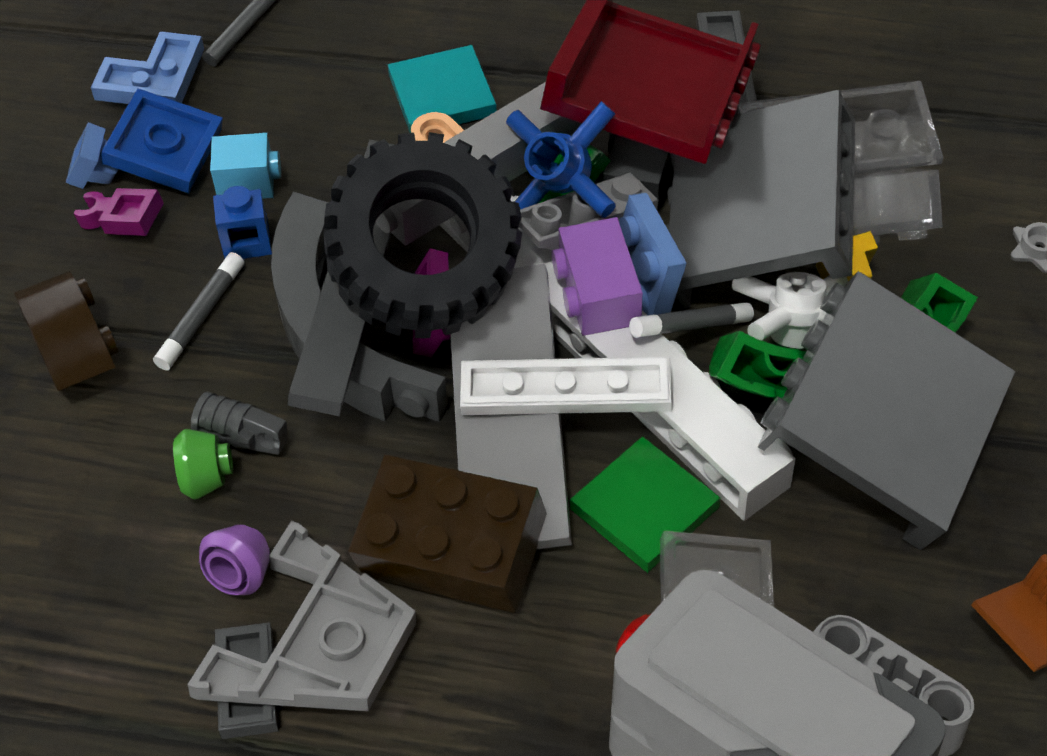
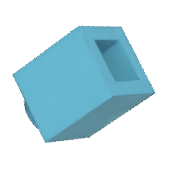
M267 133L212 137L210 171L216 195H223L224 191L230 187L243 186L248 190L261 189L263 199L273 198L274 179H281V161L279 151H271Z

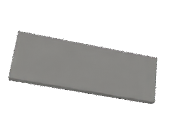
M546 265L518 267L513 269L511 278L507 282L504 292L495 305L490 304L486 309L485 315L474 324L465 321L461 323L458 332L451 334L458 470L537 487L547 512L538 539L537 549L572 545L560 413L462 415L460 409L461 361L555 359Z

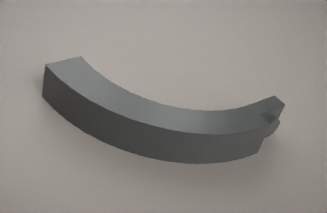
M293 191L276 227L272 245L271 269L274 290L285 333L295 354L300 359L322 290L324 270L327 265V257L324 254V215L326 203L329 202ZM360 343L344 399L345 403L382 421L387 420L393 407L400 408L404 413L413 417L423 416L438 422L441 421L448 408L445 377L398 362Z

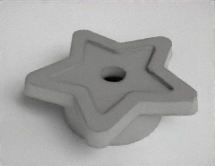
M1036 222L1028 225L1026 228L1014 227L1013 235L1018 245L1011 252V259L1013 261L1032 262L1043 273H1047V223Z

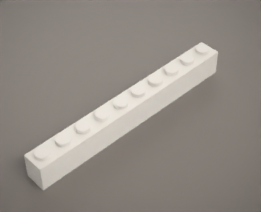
M511 196V202L515 201L519 196ZM456 214L440 224V226L468 252L470 235L465 224ZM518 227L519 231L522 232V239L514 268L539 264L546 265L553 336L575 358L670 357L671 411L632 413L714 493L721 497L720 499L745 521L791 487L795 457H793L787 444L777 438L765 451L757 447L765 430L757 423L752 412L742 404L737 405L722 391L714 377L710 376L708 372H702L687 358L685 351L677 342L667 340L662 334L636 338L631 334L629 327L582 336L577 317L569 318L567 316L563 299V288L567 287L565 278L557 279L555 276L551 256L553 249L538 248L522 229ZM642 311V316H647V314Z

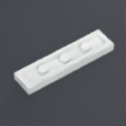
M670 357L461 361V414L498 415L671 411Z

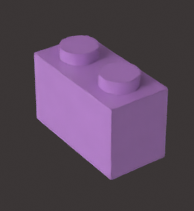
M614 217L560 227L559 249L552 250L551 256L556 278H565L567 287L563 288V299L567 316L569 318L577 317L582 336L629 327L633 317L642 316L643 293L618 218Z

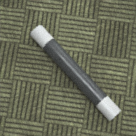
M230 252L169 335L153 358V362L159 368L170 370L244 266L245 262L240 255Z
M745 302L639 316L631 319L629 329L631 334L638 338L750 322L753 319L754 310L750 303Z

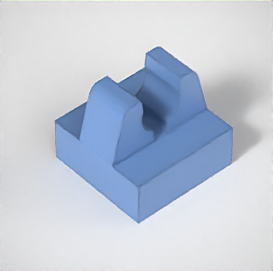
M87 123L74 148L66 183L84 189L87 181L101 184H110L117 169L102 164V150L107 143V140L104 139L105 128Z

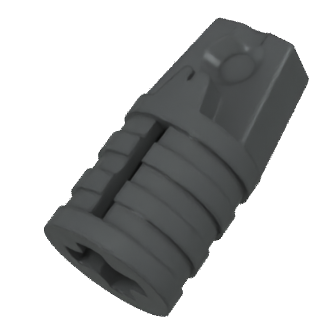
M209 391L204 392L200 396L191 417L192 430L216 434L220 443H229L234 448L241 450L249 449L278 455L287 444L286 420L267 413L255 405L244 404L242 401L231 400L228 397L218 396Z

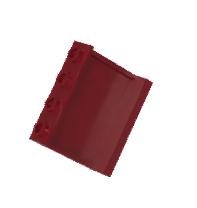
M586 0L548 70L540 109L583 123L596 106L603 101L616 113L603 128L604 131L706 164L713 146L722 149L741 96L744 94L751 71H753L761 44L753 41L759 24L752 22L742 45L613 3V0Z

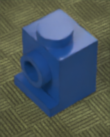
M233 186L225 190L223 195L213 196L215 222L224 258L230 252L240 255L243 259L272 255L268 217L261 189L248 190L243 186ZM257 229L258 237L240 240L232 239V233Z

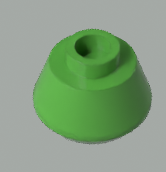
M183 429L174 438V465L182 494L193 500L199 499L223 486L225 475L233 474V459L229 443L220 444L216 434Z

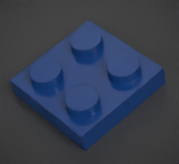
M137 88L102 150V164L189 194L211 151L212 137L219 136L222 130L223 117Z

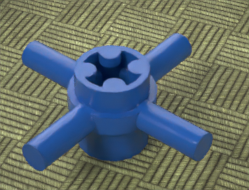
M601 101L571 136L555 132L543 133L520 110H516L509 115L506 124L528 145L525 149L524 162L529 174L534 177L532 182L514 201L519 203L520 209L538 204L549 191L562 194L575 191L601 218L609 216L616 207L615 202L589 178L592 163L586 149L616 115L608 105ZM559 154L564 156V162L560 164L554 162Z

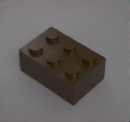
M384 454L348 553L362 574L366 573L374 580L516 613L547 512L537 487Z

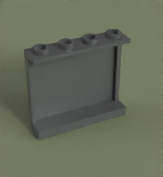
M839 89L735 115L722 149L713 146L706 164L671 153L674 176L673 186L668 189V201L671 210L670 221L666 227L687 263L676 294L677 300L684 309L691 307L692 288L818 262L824 264L832 279L852 276L855 118Z
M858 271L844 287L836 283L823 300L820 309L826 312L823 321L816 320L805 335L801 346L807 349V352L803 359L798 357L784 375L781 384L787 390L783 398L776 397L765 412L761 424L767 427L757 447L765 451L777 438L783 440L910 521L903 540L922 550L947 532L1015 371Z

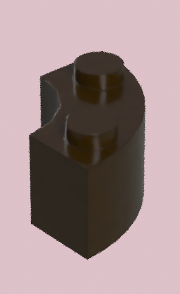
M68 271L14 292L29 330L58 391L115 368L111 356L119 353V350L108 325L98 328L89 307L95 305V300L84 277L75 280L71 272Z

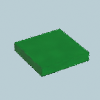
M642 436L570 499V510L648 573L720 507L721 497Z

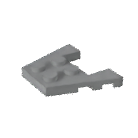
M291 521L269 555L271 570L313 584L311 590L266 663H261L212 645L187 684L190 697L206 701L369 711L416 625V611L366 573L360 576L341 561V555L327 544L323 547L308 537L306 528L299 523Z

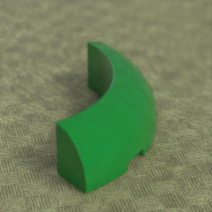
M938 273L911 280L901 296L903 300L955 333L966 320L978 298ZM737 331L720 337L711 358L709 375L735 388L762 397L775 399L779 396L783 398L787 390L781 384L784 375L798 357L803 359L807 351L776 346L758 340L742 331Z

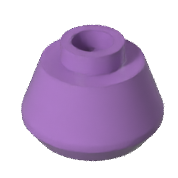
M234 525L213 531L202 539L199 546L200 567L206 579L215 588L229 595L245 596L253 594L262 585L270 561V550L265 537L258 530L246 525Z

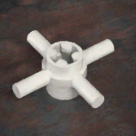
M792 272L781 275L777 279L776 286L749 276L734 279L732 289L769 304V313L748 326V335L761 341L771 336L775 342L782 346L802 349L801 343L811 326L818 319L823 321L826 312L820 309L826 295L836 283L844 287L848 279L847 277L832 279L830 275L822 279L809 273Z

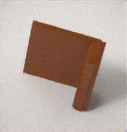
M1047 554L1041 555L1023 581L977 599L971 605L1033 672L1047 666Z

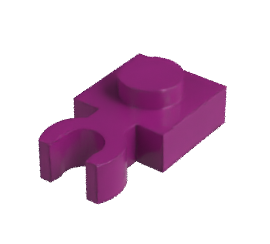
M117 188L112 197H104L102 193L93 191L87 192L83 196L89 209L75 210L73 214L83 229H95L101 226L105 234L146 236L164 202L157 189Z

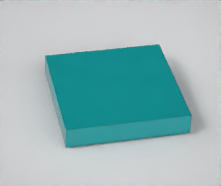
M472 45L387 64L389 77L410 133L413 122L426 113H444L450 116L457 124L486 118L497 111L496 102Z

